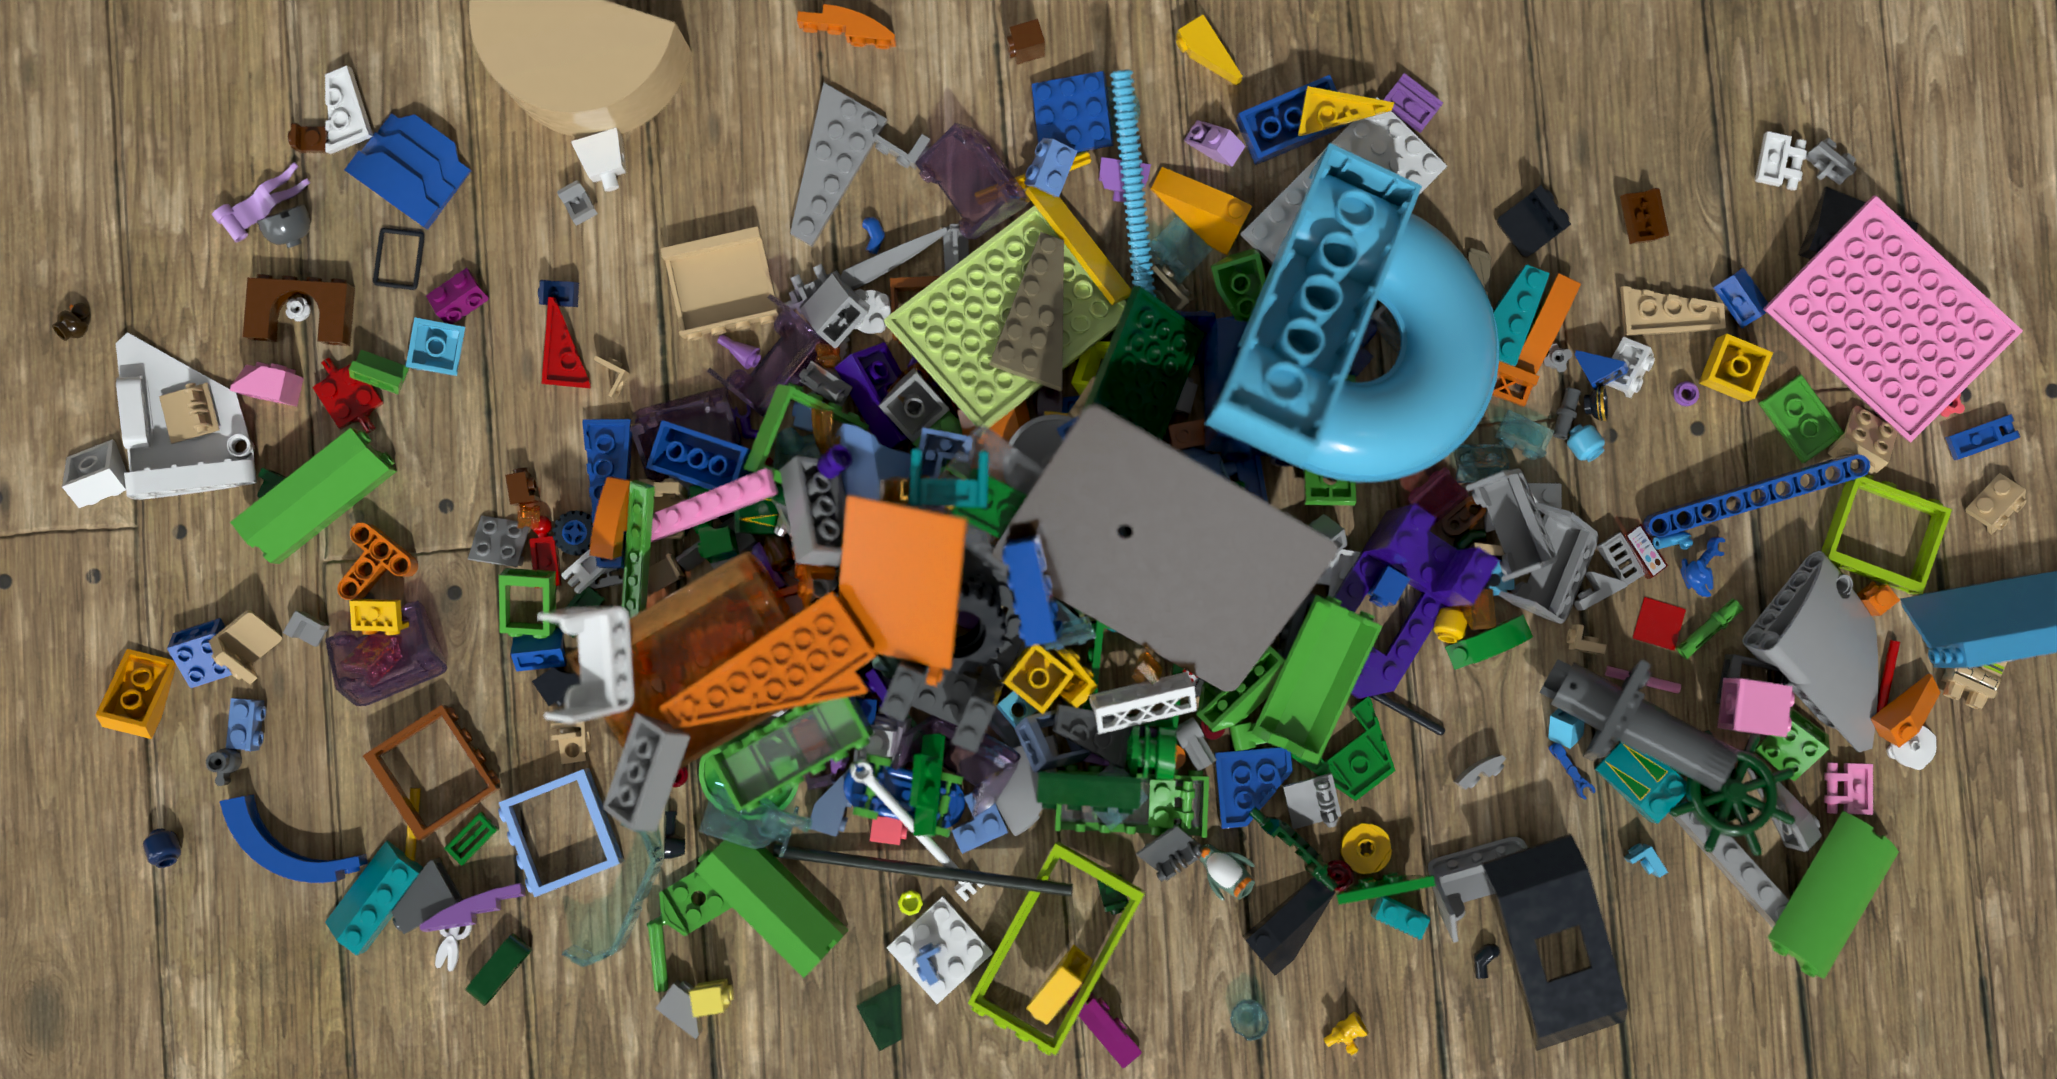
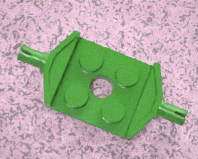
M694 871L659 893L661 914L654 920L659 919L662 921V926L668 925L683 936H686L732 907ZM695 891H702L705 894L706 901L704 904L698 905L693 901Z

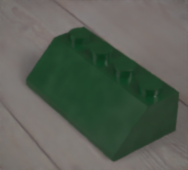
M1038 772L1037 803H1042L1041 808L1057 809V804L1067 805V810L1082 811V806H1093V812H1108L1109 807L1118 808V813L1133 814L1134 809L1140 808L1142 778Z

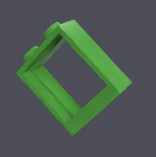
M505 568L499 574L500 633H508V636L520 637L525 634L533 635L534 638L538 639L547 638L556 629L554 621L543 620V624L510 622V586L543 588V613L556 611V571Z

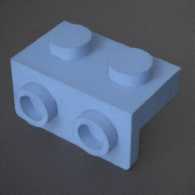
M1043 138L1036 146L1035 158L1026 171L1024 184L1038 188L1054 197H1059L1077 150L1055 139Z

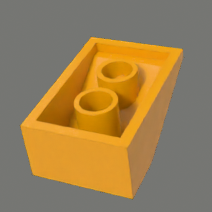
M126 649L95 714L101 726L152 739L164 712L176 668L174 660Z

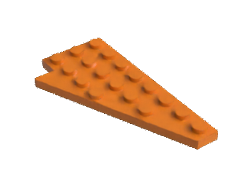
M831 591L659 708L673 729L864 694L869 689L856 670L875 658L876 654L839 599Z

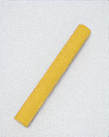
M410 788L409 800L419 814L421 788ZM407 825L405 855L415 861L417 839Z

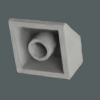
M915 367L894 385L879 404V407L912 443L921 436L923 428H930L950 410L946 401Z

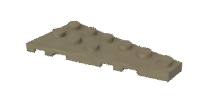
M1040 232L989 365L1058 391L1062 390L1064 240Z

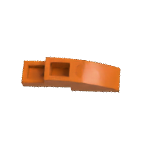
M823 4L822 13L798 11L797 23L799 28L805 32L816 33L817 30L827 31L831 35H841L843 32L845 33L847 43H851L855 47H865V44L875 45L879 49H889L890 46L896 47L895 34L876 20L857 11Z

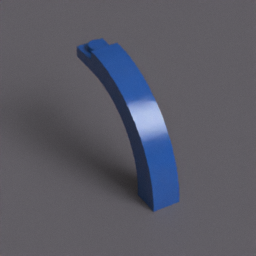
M254 794L220 801L226 824L240 847L259 865L279 876L300 882L327 883L345 879V874L360 871V866L368 864L367 854L335 860H319L308 858L289 850L278 842L265 827L257 810Z

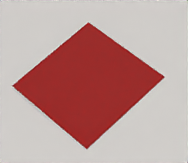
M1644 597L1633 639L1675 651L1686 609Z

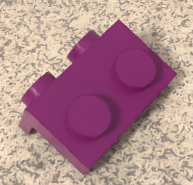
M467 267L426 295L436 315L444 323L452 325L489 300Z

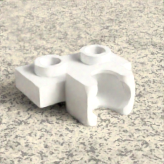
M1342 549L1337 553L1334 560L1316 583L1329 585L1327 596L1333 597L1359 557L1360 552Z

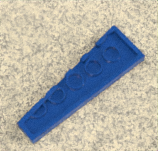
M583 419L584 444L588 460L586 465L590 480L589 496L592 501V524H594L597 506L607 477L630 480L633 421L631 419ZM626 531L623 533L622 556L615 559L596 557L597 567L624 568Z

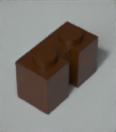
M1038 19L1009 27L1010 36H1006V46L1010 59L1015 58L1016 65L1045 57V40Z

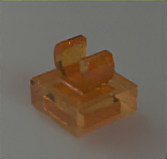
M1146 650L1139 655L1136 668L1133 670L1135 674L1132 675V678L1137 684L1147 679L1153 685L1160 680L1163 668Z

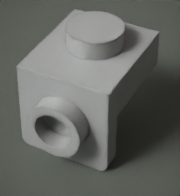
M578 180L557 191L558 196L564 203L576 226L598 214L588 193Z

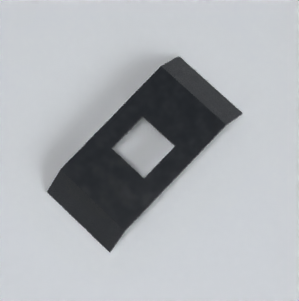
M1572 834L1481 863L1495 892L1537 1034L1536 1051L1625 1022L1628 1012L1626 998L1590 871ZM1579 925L1590 966L1546 980L1535 940Z

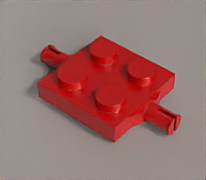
M327 358L326 361L323 360L321 364L329 375L312 388L337 427L342 430L352 423L360 422L366 433H370L371 430L374 431L376 427H374L368 416L374 409L384 404L374 387L350 378L349 368L351 364L337 369L331 358Z

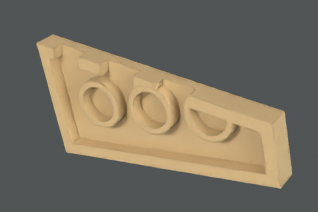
M1627 286L1620 287L1624 336L1711 331L1726 328L1724 303L1683 298L1673 294H1660L1650 290L1632 289V287Z

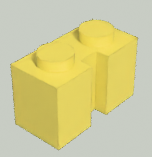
M727 979L697 983L689 991L693 1017L722 1013L729 1007L731 1000H734L733 986L728 985Z

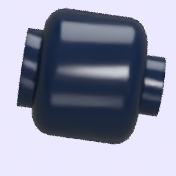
M164 828L155 829L143 841V848L148 863L155 865L157 868H165L175 864L181 855L179 840L173 831L165 830Z

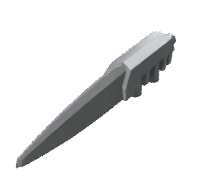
M949 226L913 239L842 271L841 276L837 270L826 274L822 264L813 267L818 278L815 281L804 285L799 274L791 277L790 279L795 290L789 292L792 300L781 304L784 313L797 309L801 315L800 308L832 273L852 290L871 282L906 262L948 233Z

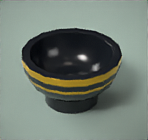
M1605 385L1595 388L1589 395H1584L1585 414H1592L1595 419L1600 421L1608 420V398Z

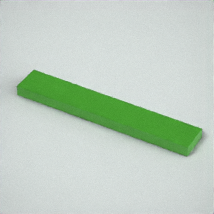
M638 480L630 481L622 608L627 611L629 619L646 610L655 486Z

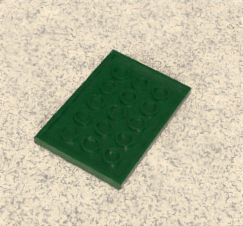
M1133 286L1083 410L1092 405L1100 406L1162 442L1205 333L1143 287Z

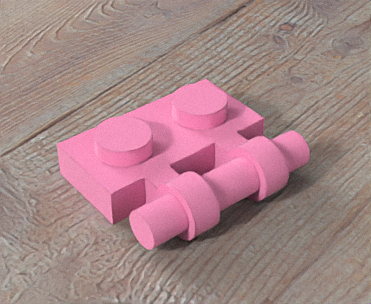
M1828 762L1827 772H1824V780H1827V795H1824V803H1827V813L1837 814L1838 804H1844V811L1849 814L1873 815V764L1844 763V773H1838V763ZM1838 781H1844V796H1838Z

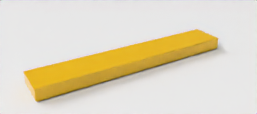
M1027 187L1026 195L1059 238L1064 240L1066 247L1110 304L1114 305L1129 298L1131 288L1062 199L1054 197L1038 188Z

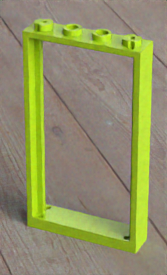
M1059 841L1055 843L1036 879L1048 880L1059 858L1130 897V900L1055 1037L1048 1036L983 998L1041 892H1028L967 1003L972 1006L971 1010L978 1015H988L994 1019L993 1023L1002 1029L1010 1028L1016 1032V1037L1025 1042L1029 1040L1038 1045L1037 1048L1047 1055L1051 1053L1056 1055L1146 892Z

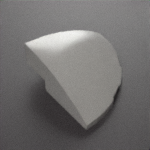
M1055 736L1045 737L1052 755H1059ZM1021 745L979 763L988 789L1014 836H1018L1030 828L1040 818L1038 814L1043 809L1041 808L1042 803H1037L1038 772L1034 773ZM1056 768L1041 772L1056 773Z

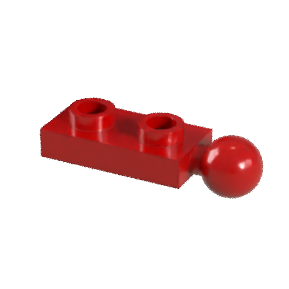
M539 515L531 523L532 530L538 535V538L529 539L532 569L556 571V586H562L557 543L553 540V536H548L552 523L547 516Z

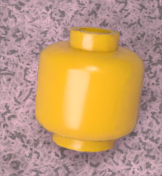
M1460 606L1441 608L1438 612L1433 631L1438 635L1437 638L1446 643H1457V640L1465 637L1469 617L1462 611Z

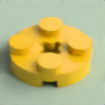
M1358 823L1349 828L1343 835L1340 853L1344 862L1348 863L1352 870L1361 874H1370L1381 871L1388 864L1392 855L1389 836L1382 828L1370 823ZM1370 842L1372 852L1362 855L1360 853L1362 850L1360 845Z

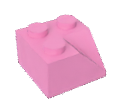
M256 362L255 366L245 365L232 383L230 391L252 398L297 407L304 378L295 375L296 370L289 369L286 366Z

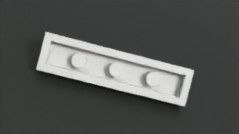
M1187 672L1089 695L1099 734L1197 710L1194 684ZM1189 697L1188 704L1180 706L1175 704L1179 698ZM1162 702L1165 704L1159 711L1154 712L1151 710L1156 703ZM1138 708L1141 710L1137 716H1126L1131 709ZM1110 714L1116 716L1112 722L1102 723V716Z

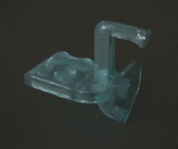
M715 782L699 832L749 848H762L776 840L782 842L778 856L782 858L793 826L802 829L806 833L811 827L812 819L798 816V806H795L793 813L778 809L767 798L760 800L761 806L750 812H747L746 809L737 811L724 785Z

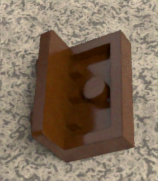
M1653 188L1646 192L1627 193L1620 196L1630 244L1653 242L1669 235L1659 188Z

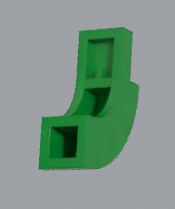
M1524 614L1476 635L1457 641V643L1445 646L1454 670L1512 649L1533 638Z

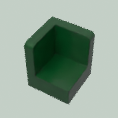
M261 468L257 477L264 479L257 497H263L287 477L273 470Z

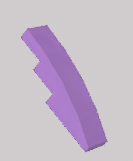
M522 884L506 886L467 898L442 910L420 924V930L430 932L477 924L476 914L501 910L500 900L526 896L525 886Z

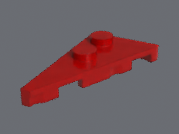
M548 297L541 384L591 389V383L556 298Z

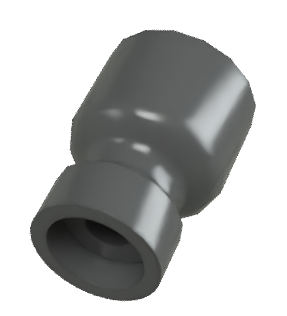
M220 749L209 754L206 759L207 768L212 772H217L215 783L218 786L230 784V773L237 771L242 764L241 754L236 749Z

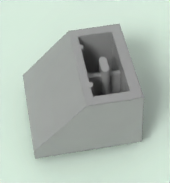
M832 273L800 308V311L816 333L836 349L868 314L870 305Z

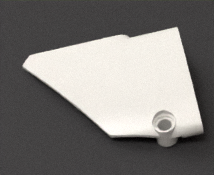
M128 332L116 342L119 378L116 379L122 440L128 452L130 472H124L127 497L134 500L221 490L257 483L254 462L255 446L250 440L236 392L230 391L229 388L188 367ZM189 383H196V386L208 383L220 430L171 444L159 396L186 389L185 385ZM246 441L247 448L245 451L237 453L235 451L236 443Z

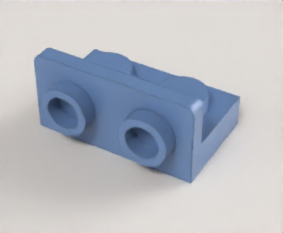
M231 698L226 748L245 751H257L260 749L264 740V733L261 731L262 721L266 717L264 700Z

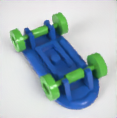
M867 754L866 761L872 768L873 776L905 811L915 819L916 807L910 806L913 770L891 765V759ZM856 764L857 772H861L864 770V766H858ZM850 770L847 772L843 790L848 802L854 806L852 814L877 820L878 815L900 820L864 782L856 781ZM944 772L941 774L935 833L937 835L949 837L951 830L946 828L956 824L962 817L965 809V798L963 791L957 784L962 785L964 777Z

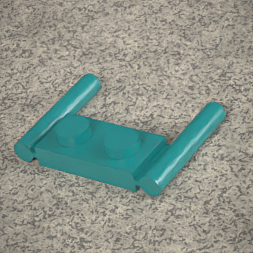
M919 448L912 449L909 505L987 507L988 451L981 450L979 452L978 481L921 479L922 451Z

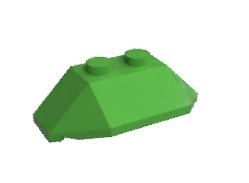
M1269 646L1236 690L1231 692L1222 691L1212 684L1205 682L1201 688L1197 716L1213 732L1240 724L1269 697L1286 660Z

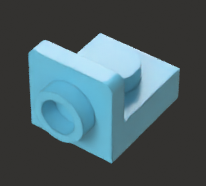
M1639 843L1628 850L1629 854L1624 856L1625 860L1631 864L1643 859L1640 863L1648 874L1652 873V875L1660 878L1668 873L1652 846L1647 844L1642 845Z

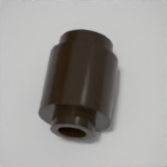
M777 534L767 537L763 542V550L772 570L780 573L789 571L796 560L792 559V551L786 538Z

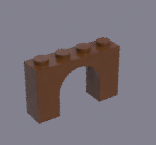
M257 274V278L247 277L243 337L252 341L277 342L279 313L284 303L297 295H310L316 301L319 308L317 341L325 345L351 346L355 287L347 284V280L332 278L331 282H322L321 278L306 277V281H300L294 276H282V279H273V276L266 274Z

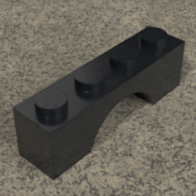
M630 643L632 658V652L635 651L637 648L634 646L633 643ZM552 667L533 680L532 683L548 706L557 705L560 707L565 704L567 691L572 686L581 684L580 672L569 673L559 667Z

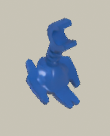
M1722 537L1710 538L1707 543V550L1697 561H1692L1688 565L1685 558L1682 560L1680 571L1687 588H1693L1702 597L1711 596L1708 589H1713L1712 570L1706 566L1714 556L1724 555V552L1718 550L1719 542H1725V539Z

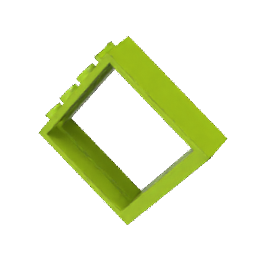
M1865 475L1845 482L1821 551L1836 567L1882 584H1888L1890 587L1912 595L1923 594L1952 509L1943 506V503H1940L1939 500L1920 498L1921 494L1911 490H1905L1904 492L1896 489L1897 485L1891 482L1882 481L1880 483L1874 481L1871 475ZM1858 488L1932 515L1910 578L1836 551Z

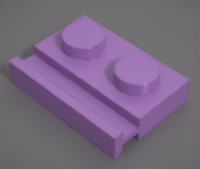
M1405 73L1384 99V101L1394 102L1392 112L1419 133L1422 132L1443 104L1441 100Z

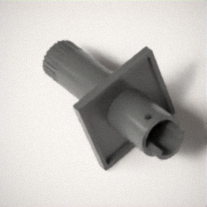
M1557 659L1539 693L1552 699L1551 705L1598 729L1583 757L1590 761L1597 758L1600 759L1609 753L1614 743L1620 741L1715 791L1720 789L1738 758L1739 750L1643 699L1645 694L1639 692V690L1646 685L1652 674L1648 671L1651 664L1640 660L1630 669L1628 673L1630 676L1626 677L1622 686H1619L1575 662L1570 666Z

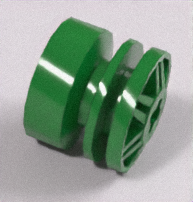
M1139 725L1132 726L1128 737L1126 763L1130 778H1136L1137 768L1142 767V778L1146 779L1149 767L1154 768L1156 779L1173 780L1176 762V727L1159 726L1156 737H1151L1149 725H1145L1143 736H1139Z

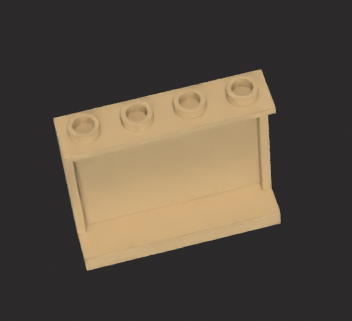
M758 226L660 248L662 258L666 262L681 329L679 334L683 339L687 338L688 341H695L701 339L703 334L721 335L726 333V329L736 327V330L750 328L751 323L769 324L775 321L774 318L780 317L764 243Z

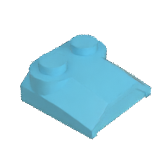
M414 317L406 367L457 376L465 327Z

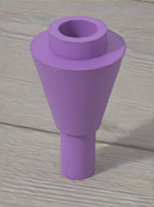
M723 334L718 338L717 342L729 349L731 354L745 369L754 368L760 362L759 348L733 341Z

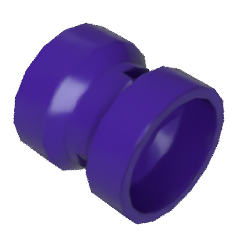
M835 445L818 459L817 468L824 477L833 479L852 464V455L846 447Z

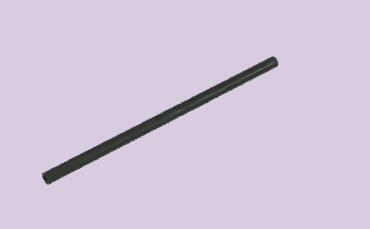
M775 844L773 848V857L1070 897L1073 891V884L778 844Z

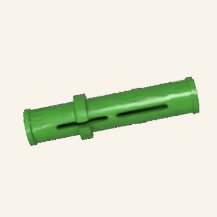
M1734 598L1730 599L1725 606L1717 612L1710 614V618L1676 647L1678 653L1686 660L1689 659L1694 652L1701 648L1717 632L1728 627V623L1744 610L1742 605L1737 600H1734Z

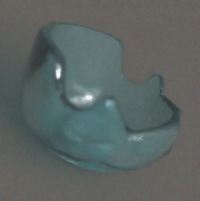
M1243 999L1238 1001L1232 1008L1230 1022L1235 1033L1240 1034L1247 1041L1261 1039L1267 1033L1269 1017L1268 1012L1261 1003L1252 999Z

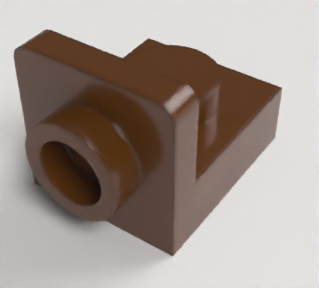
M291 123V130L288 131V142L291 148L299 153H326L325 143H328V131L325 130V126H300L298 123Z

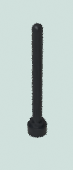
M1384 693L1369 696L1437 735L1445 733V728L1442 725Z

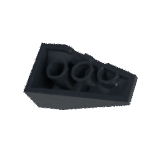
M1314 877L1242 936L1274 976L1294 961L1335 894L1334 890L1331 892L1329 888Z

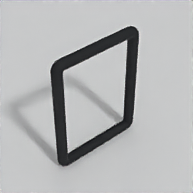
M382 228L378 238L373 284L381 287L416 290L419 283L425 235L422 232ZM384 233L420 237L413 285L378 281Z

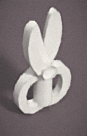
M472 925L466 926L462 934H459L460 927L449 928V932L446 929L439 930L447 938L442 942L437 951L435 961L437 968H441L448 955V971L455 969L459 957L458 940L465 939L470 934Z

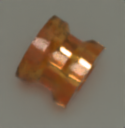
M519 504L517 528L530 527L532 530L538 528L540 506L526 507L525 504Z

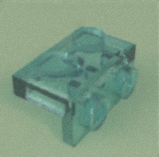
M1507 410L1495 438L1500 440L1499 443L1509 449L1515 447L1523 451V456L1536 460V458L1545 457L1547 453L1545 450L1554 431L1520 414Z

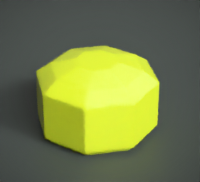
M911 889L901 894L898 905L901 912L910 916L919 913L923 900L920 893Z

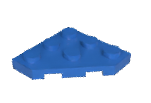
M1281 747L1214 752L1221 828L1247 827L1253 820L1249 812L1255 806L1258 810L1264 807L1279 786L1292 773L1291 752Z

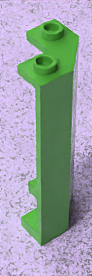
M349 428L230 523L252 548L256 546L264 553L262 554L268 562L280 564L397 472L393 467L395 462L387 452L382 453L373 449L369 444L372 440L365 431Z
M1316 595L1252 731V734L1267 743L1284 748L1299 758L1318 764L1382 628V625L1373 621L1375 616L1362 610L1359 614L1340 606L1342 601L1329 595L1326 599Z
M742 824L736 829L731 827L721 837L724 841L712 852L708 849L698 859L701 864L695 871L804 978L844 937L849 929L776 857H773V854Z

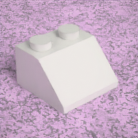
M112 439L66 457L62 488L78 508L96 504L104 498L117 496L126 490L124 475L126 469L116 442Z

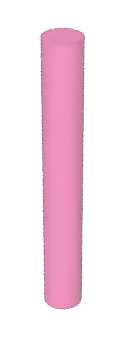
M1607 666L1605 676L1625 680L1630 675L1628 674L1629 671ZM1650 677L1645 685L1677 694L1681 690V684Z

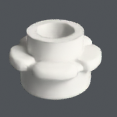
M297 297L287 302L286 315L290 319L303 321L310 315L311 310L306 299Z

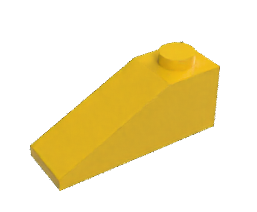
M1204 15L1178 29L1176 44L1181 52L1184 53L1186 51L1189 58L1232 84L1238 85L1241 83L1242 74Z

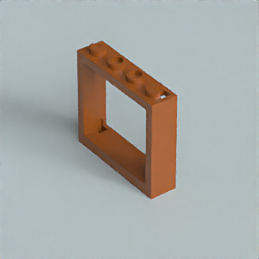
M440 705L363 755L417 840L425 839L501 789L497 784L500 782L497 774L493 769L489 771L484 764L487 761L484 754L479 748L475 750L470 741L473 740L471 734L465 727L461 729L457 723L459 716L452 707L448 708L446 705ZM443 717L488 787L429 826H426L381 756Z

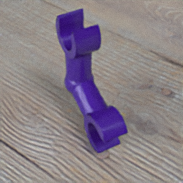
M746 405L747 414L741 416L739 415L738 408L735 407V415L740 419L742 436L745 439H756L759 430L752 429L751 408Z

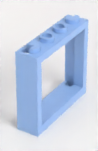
M589 768L582 769L499 802V816L508 826V840L512 846L515 845L518 853L516 855L518 866L520 869H524L527 877L525 879L527 890L533 893L534 897L624 862ZM577 780L607 860L542 886L512 805Z

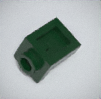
M1097 880L1105 912L1110 911L1111 915L1122 913L1129 902L1127 896Z

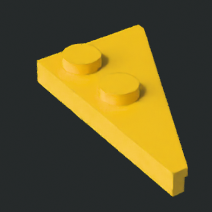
M1308 86L1305 93L1298 136L1308 135L1390 112L1394 102Z

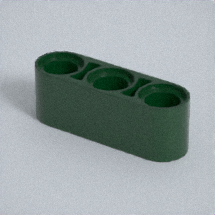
M512 933L465 990L483 1006H486L530 954L532 948Z

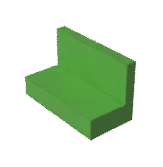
M360 350L356 362L352 361L349 374L350 378L399 395L410 368Z

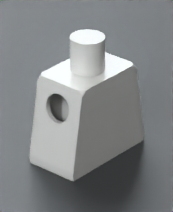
M613 128L571 141L588 177L593 182L602 180L606 192L618 189L619 185L616 176L626 173L623 138L619 130Z

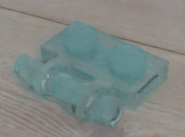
M1085 616L1062 622L1064 628L1057 641L1043 644L1045 650L1054 648L1060 650L1064 649L1066 645L1078 643V645L1084 644L1086 640L1096 637L1089 618Z

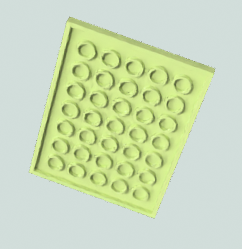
M1035 205L884 319L885 325L981 433H984L1043 386L989 366L1040 232L1059 238ZM1065 244L1062 371L1116 329L1127 303L1125 300L1111 305Z

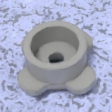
M1552 344L1543 364L1546 367L1557 369L1558 372H1564L1567 369L1566 363L1568 359L1572 357V352L1569 349L1559 348L1557 344Z

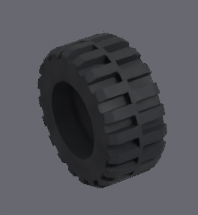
M961 573L958 611L974 613L979 617V621L969 633L955 637L952 668L950 670L942 668L943 674L949 675V672H954L955 675H963L964 671L972 673L977 671V667L981 665L985 667L990 663L989 659L991 657H997L1000 653L999 647H1003L1006 640L1007 623L1000 599L996 591H992V587L987 582L981 583L980 578L976 576L967 578L966 574Z

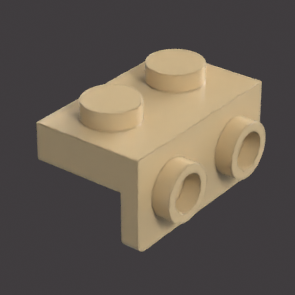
M1999 473L1966 508V513L1986 525L1987 532L1992 535L1997 529L2002 530L2007 525L2010 519L2008 517L2014 511L2019 512L2026 504V489Z

